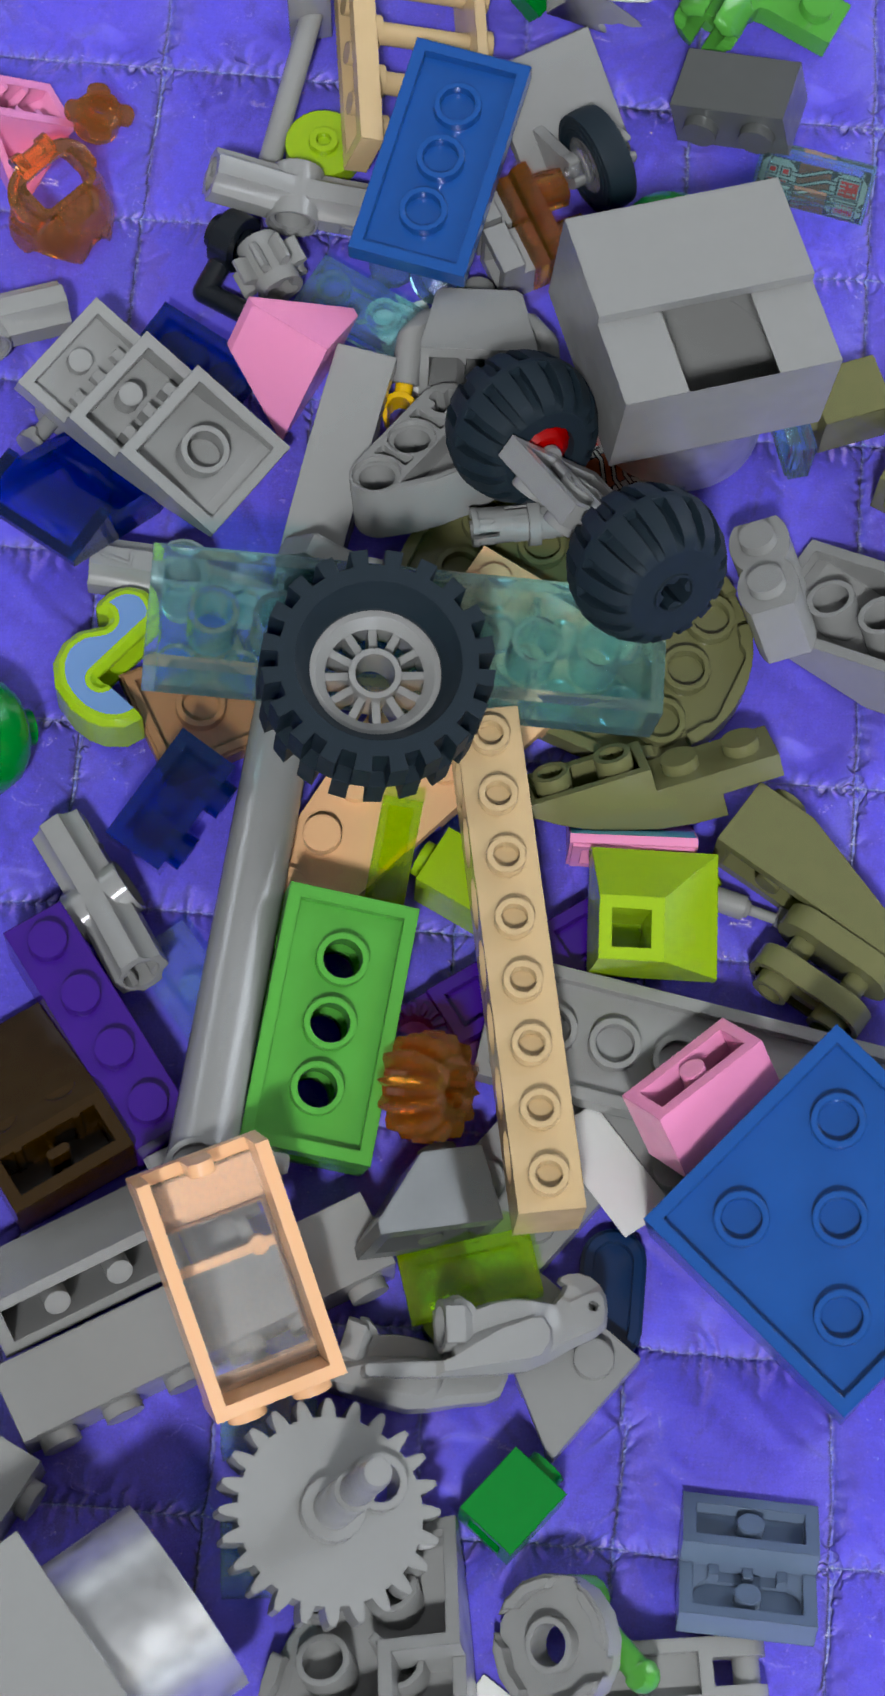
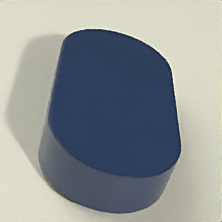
M607 1229L596 1233L586 1242L580 1256L578 1273L591 1277L601 1286L607 1298L608 1316L606 1329L630 1350L634 1351L642 1335L647 1269L646 1253L641 1243L633 1235L630 1234L624 1237L618 1229Z

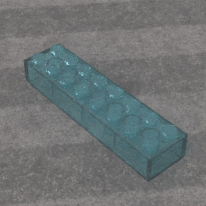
M154 542L141 690L261 702V699H256L255 682L263 634L267 632L269 615L277 600L285 604L288 586L302 575L309 584L312 583L316 564L326 559ZM334 560L338 571L346 569L347 561ZM369 563V565H382V564ZM400 567L402 569H406L412 572H416L417 568L415 567ZM446 570L436 571L433 582L439 587L443 588L454 577L466 589L460 606L463 611L478 604L486 618L480 637H493L495 655L489 670H496L494 688L487 703V708L518 706L520 726L650 738L663 714L666 640L643 644L619 640L607 635L582 615L569 590L568 582ZM365 641L357 642L362 651L365 650ZM377 641V648L385 649L388 643ZM342 649L338 651V653L346 657ZM399 649L394 654L396 659L404 655ZM413 667L406 672H417V670ZM327 668L325 669V673H335ZM364 672L356 677L358 683L364 689L371 692L384 691L390 687L388 681L376 672ZM413 690V691H412V692H414V693L420 695V690ZM328 692V693H329V696L331 697V696H333L334 694H336V693H338V692ZM349 704L348 706L344 707L343 709L351 710L352 707H351L350 704ZM400 707L404 714L409 712L408 710Z

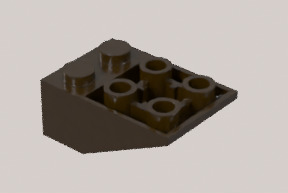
M38 1002L0 1024V1196L22 1233H25L138 1166L134 1143L97 1084Z

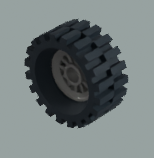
M368 550L349 552L346 569L338 571L332 557L316 564L312 583L309 584L300 575L288 586L285 604L277 600L269 615L267 632L263 634L255 682L256 699H261L259 719L263 731L266 733L274 729L276 735L273 749L283 762L292 755H295L300 760L297 776L312 785L318 774L321 773L331 778L328 794L344 799L346 798L349 784L364 787L363 802H381L386 787L395 786L398 798L402 799L415 795L421 779L425 777L431 786L446 777L451 762L454 760L459 764L469 751L474 735H477L488 707L487 703L494 688L496 670H489L495 655L493 637H480L486 618L478 604L463 611L460 606L466 589L454 577L443 588L439 587L433 582L438 566L422 558L416 572L400 568L403 552L386 550L382 565H369ZM365 641V650L362 651L357 642ZM377 641L388 643L385 649L377 648ZM342 649L346 657L338 653V651ZM399 649L404 655L396 659L394 654ZM413 667L417 670V672H406ZM327 668L335 673H325V669ZM364 672H376L388 681L390 687L384 691L371 692L364 689L358 683L356 677ZM413 690H420V695H418V694H416V693H414V692H412V691H413ZM328 692H338V693H336V694H334L333 696L330 697ZM350 704L352 709L350 710L349 714L346 715L341 711V709ZM400 707L408 710L409 712L404 714ZM380 713H384L389 722L381 723ZM360 715H368L369 723L358 721Z

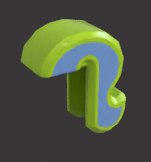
M133 587L118 588L98 601L95 609L98 628L80 631L64 642L53 662L55 690L60 710L76 731L88 740L105 747H129L145 738L144 723L140 713L112 689L119 681L118 675L130 671L160 643L156 602L144 590Z

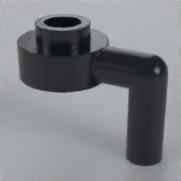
M230 208L223 214H217L210 221L204 235L208 262L192 290L193 297L197 302L236 322L247 300L221 286L229 272H236L232 261L239 258L237 248L240 243L251 234L261 230L260 222L256 217L244 211Z

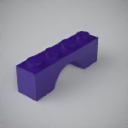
M59 901L3 933L9 957L36 1002L41 1005L55 1023L70 1048L103 1093L134 1143L137 1167L141 1171L146 1168L143 1159L168 1146L179 1091L63 904Z

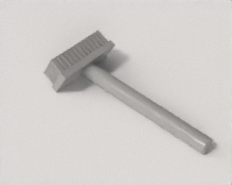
M287 0L291 46L258 159L271 163H276L283 159L286 135L293 124L316 40L332 37L331 0Z

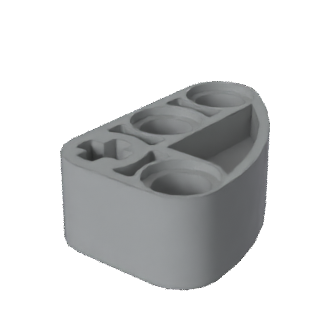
M440 383L425 390L352 465L349 470L355 525L361 533L374 538L414 533L464 517L469 514L470 507L481 508L495 500L475 490L464 481L457 472L446 445L445 419L447 408L451 404V397L459 384Z

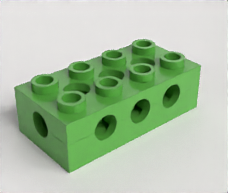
M290 882L283 896L239 1135L256 1130L269 1140L270 1146L274 1151L287 1153L292 1163L359 1177L371 1167L420 909L299 882ZM328 954L343 956L352 967V976L339 978L332 975L324 965L323 956ZM322 1016L334 1021L340 1031V1041L325 1042L320 1040L312 1031L311 1019ZM313 1080L320 1083L328 1096L327 1106L316 1108L307 1105L299 1096L298 1082Z

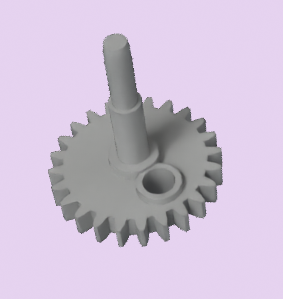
M325 1398L319 1404L315 1418H312L306 1404L303 1401H299L291 1408V1425L281 1414L274 1411L265 1419L269 1437L255 1428H252L243 1437L246 1447L252 1455L234 1450L227 1458V1464L240 1476L223 1477L216 1485V1490L232 1498V1503L222 1505L213 1512V1519L232 1524V1531H229L216 1542L217 1548H237L240 1557L228 1568L229 1576L249 1571L254 1578L247 1587L244 1596L250 1599L263 1590H267L272 1594L267 1613L271 1617L279 1613L287 1604L294 1606L293 1621L294 1627L297 1628L304 1626L311 1618L313 1612H318L323 1632H329L336 1627L340 1611L343 1612L351 1628L358 1627L365 1622L364 1603L377 1617H381L391 1610L386 1591L401 1600L413 1592L409 1581L403 1573L419 1577L427 1572L429 1566L423 1558L415 1553L416 1550H430L439 1541L432 1533L422 1529L423 1524L431 1522L441 1515V1509L422 1504L421 1498L437 1486L436 1480H416L413 1473L426 1459L423 1453L414 1454L405 1458L400 1449L406 1442L408 1433L404 1430L388 1440L382 1435L386 1415L380 1413L367 1425L360 1423L361 1410L360 1403L353 1402L346 1409L342 1417H336L332 1399ZM387 1486L386 1501L375 1502V1497Z

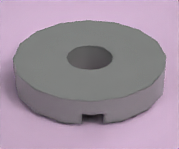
M544 1573L522 1581L505 1598L498 1614L504 1615L500 1624V1632H494L492 1651L498 1676L510 1696H606L620 1668L622 1637L616 1613L602 1591L580 1576ZM554 1626L560 1629L565 1639V1653L558 1664L552 1661L546 1648L547 1636Z

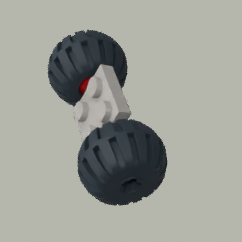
M518 349L496 354L486 359L485 365L482 368L479 366L473 368L465 376L467 382L464 385L459 384L452 395L451 404L447 408L445 419L446 445L453 464L464 481L475 490L497 501L516 504L537 502L547 509L543 516L544 520L557 532L570 538L569 549L566 553V572L569 590L582 615L599 630L619 640L645 644L670 639L673 636V632L681 634L692 627V621L697 617L702 618L711 608V599H717L727 573L728 559L725 537L711 510L699 498L674 485L638 482L623 486L620 492L613 491L596 472L586 468L587 463L592 457V450L597 443L599 432L598 410L587 382L569 363L544 351Z

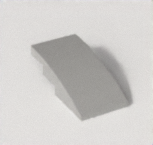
M97 297L19 379L14 388L55 425L113 471L209 537L219 529L290 449L287 443L199 365L192 371L148 331L142 336L137 334Z

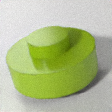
M328 110L309 112L299 117L290 126L285 140L286 159L299 158L311 161L323 169L325 176L350 180L357 171L344 170L340 113Z

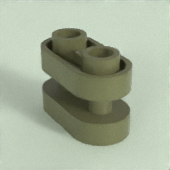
M795 903L778 924L780 935L788 943L786 948L775 943H765L749 964L750 972L755 977L753 986L764 998L777 1005H785L787 1003L807 1017L806 1022L810 1028L829 1032L838 1024L851 1038L856 1039L871 1019L869 1009L860 1000L862 996L876 1001L885 999V956L820 911L805 904ZM810 960L811 962H813L814 964L828 972L830 975L841 981L840 984L831 979L830 977H828L827 975H825L823 972H821L811 964H809L807 961Z

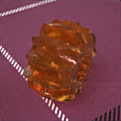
M424 1030L423 1033L397 1036L393 1044V1051L383 1054L384 1075L376 1079L382 1085V1096L378 1101V1108L387 1111L385 1117L386 1128L397 1131L401 1139H410L413 1143L433 1144L434 1141L445 1142L449 1138L461 1137L465 1122L474 1119L475 1113L472 1106L474 1096L480 1094L475 1088V1078L479 1073V1067L471 1064V1046L460 1043L457 1035L446 1034L445 1031Z

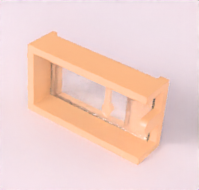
M252 1130L125 1178L201 1393L204 1408L217 1425L225 1421L230 1426L252 1422L267 1413L266 1405L291 1395L294 1400H303L317 1396L331 1388V1379L348 1373L269 1140L256 1130Z

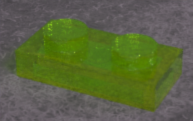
M512 1230L396 1256L411 1326L433 1322V1310L437 1300L446 1299L453 1295H460L470 1301L474 1307L502 1299H535L543 1297L544 1290L530 1234L512 1236Z

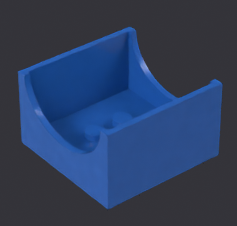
M836 1024L643 1219L649 1236L841 1425L885 1379V1069Z

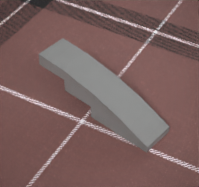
M340 343L337 344L303 458L281 546L285 538L319 533L336 544L348 548L355 526L349 470L379 438L381 417L396 372V357ZM277 558L273 577L280 579L286 571L294 567Z

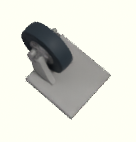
M588 26L508 60L532 67L531 81L510 144L524 183H530L547 174H551L563 179L571 190L577 189L586 203L596 212L622 208L633 201L637 191V180L633 163L637 160V154L635 151H631L628 142L631 140V137L624 126Z

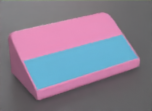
M688 825L641 831H602L566 826L565 864L589 867V849L591 847L697 853L698 837L693 827Z

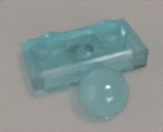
M325 255L293 301L354 308L358 317L346 340L361 349L394 357L398 332L423 308L390 291V288H399L406 285L414 274L369 263L371 275L367 278L332 257Z

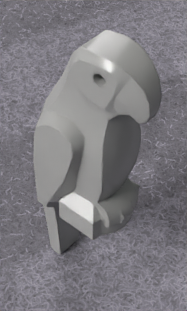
M576 1273L558 1278L556 1283L562 1287V1290L551 1304L544 1301L521 1298L491 1301L474 1307L470 1301L460 1295L438 1299L433 1310L434 1348L437 1349L439 1354H444L442 1361L368 1363L360 1368L361 1376L363 1378L450 1379L524 1373L546 1364L567 1351L596 1338L607 1328V1298L601 1286L589 1276Z
M349 1316L339 1347L348 1373L331 1379L332 1386L325 1392L402 1414L432 1413L455 1408L485 1406L493 1403L501 1396L508 1375L450 1379L363 1378L360 1368L368 1363L442 1361L444 1354H439L431 1342L400 1334H378L376 1326L368 1317L361 1316L359 1319ZM256 1350L252 1362L271 1355V1353Z

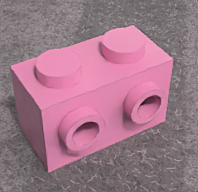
M722 1017L624 1093L622 1098L649 1154L685 1177L780 1080L762 1040Z

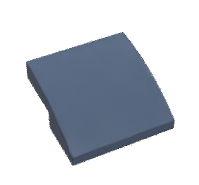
M683 1491L678 1543L675 1631L814 1647L818 1631L816 1574L820 1561L818 1506Z

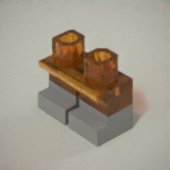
M526 161L513 167L508 176L499 178L476 250L477 256L480 255V262L489 280L495 285V290H516L524 295L550 284L564 219L556 221L551 211L568 206L570 202L568 183L560 168L532 174ZM579 213V214H576V215H573V216H570V217H567V218L582 216V214Z

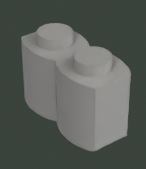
M777 515L734 527L729 539V551L739 577L737 585L738 597L760 655L767 663L771 664L812 652L816 642V627L806 600V581L785 523Z

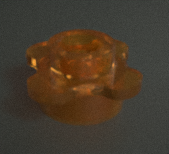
M103 83L90 84L87 87L86 94L79 99L68 100L64 107V115L69 121L73 122L76 134L84 141L95 145L110 143L117 137L120 127H129L134 120L133 109L129 105L119 103L116 97L111 94L110 88Z

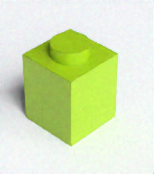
M449 827L437 845L431 841L425 844L412 866L410 873L416 877L414 900L473 934L461 834Z

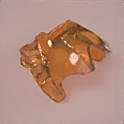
M42 132L33 139L34 144L22 154L18 152L8 159L9 165L14 169L7 188L8 201L11 208L8 218L10 234L17 246L25 253L39 252L51 258L83 264L97 241L101 239L110 241L112 238L114 225L113 201L106 188L103 176L96 169L97 159L86 145L71 138L52 140L46 133ZM61 157L80 174L83 183L54 207L47 209L29 192L26 185L41 171Z

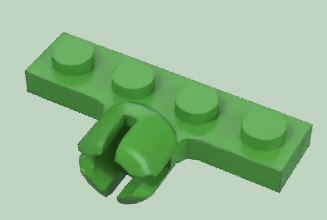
M681 0L675 12L674 21L678 34L689 46L693 43L701 28L710 32L709 37L701 48L703 50L718 52L731 50L747 24L756 22L765 25L818 56L823 57L852 5L843 0Z

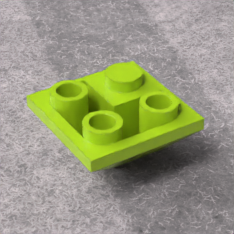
M591 847L589 849L586 972L606 977L715 983L717 980L719 854Z

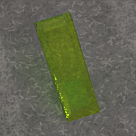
M387 792L383 795L364 897L404 905L425 800L413 797L399 799L397 794Z

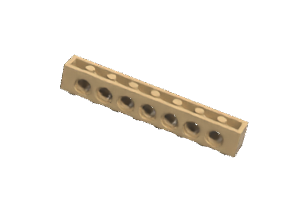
M518 706L487 708L477 735H474L469 751L459 764L454 760L451 764L512 1236L579 1229L587 1206Z

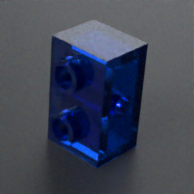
M182 728L107 829L106 834L108 838L158 875L162 874L168 864L178 871L200 841V839L192 834L193 830L206 813L216 819L237 792L238 788L230 783V780L235 775L236 766Z

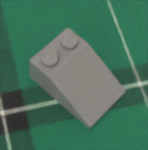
M812 539L800 554L798 560L807 585L806 600L816 627V642L812 652L789 659L863 707L885 714V562Z

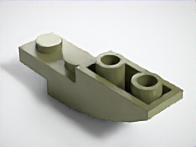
M765 725L753 729L737 728L727 732L720 739L694 747H675L667 750L660 757L648 761L639 741L628 744H608L589 756L566 763L549 762L543 764L532 773L527 774L534 819L588 830L641 831L696 824L727 816L729 814L724 798L725 793L784 776L780 754Z

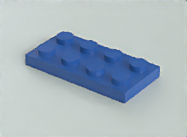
M417 37L348 244L349 257L465 287L531 81V66Z

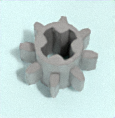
M264 229L251 234L240 243L237 248L239 258L232 261L236 269L232 276L245 299L258 293L261 298L289 300L299 292L303 285L301 276L306 275L308 272L303 264L308 258L294 235L283 241L278 232L272 229Z

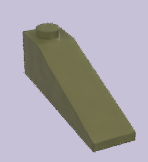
M759 783L716 840L712 854H719L718 867L777 908L780 906L789 910L795 903L813 907L885 956V908L816 820L806 813L804 805L794 795L782 789L773 790L764 783Z

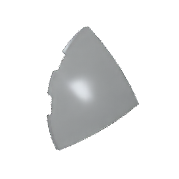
M456 1515L436 1518L422 1525L423 1530L432 1533L439 1541L430 1550H416L415 1552L428 1564L427 1572L419 1577L403 1573L413 1590L410 1595L401 1600L386 1591L391 1610L381 1617H377L364 1603L365 1622L355 1628H351L343 1612L340 1611L336 1627L329 1632H323L318 1612H313L311 1618L304 1626L294 1628L281 1653L274 1651L271 1653L258 1696H477L468 1594L459 1524Z

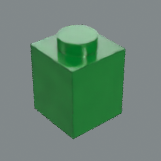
M515 1447L460 1506L457 1519L508 1565L563 1505L567 1494L559 1485L564 1479L558 1470L539 1453L533 1452L527 1457L521 1450Z

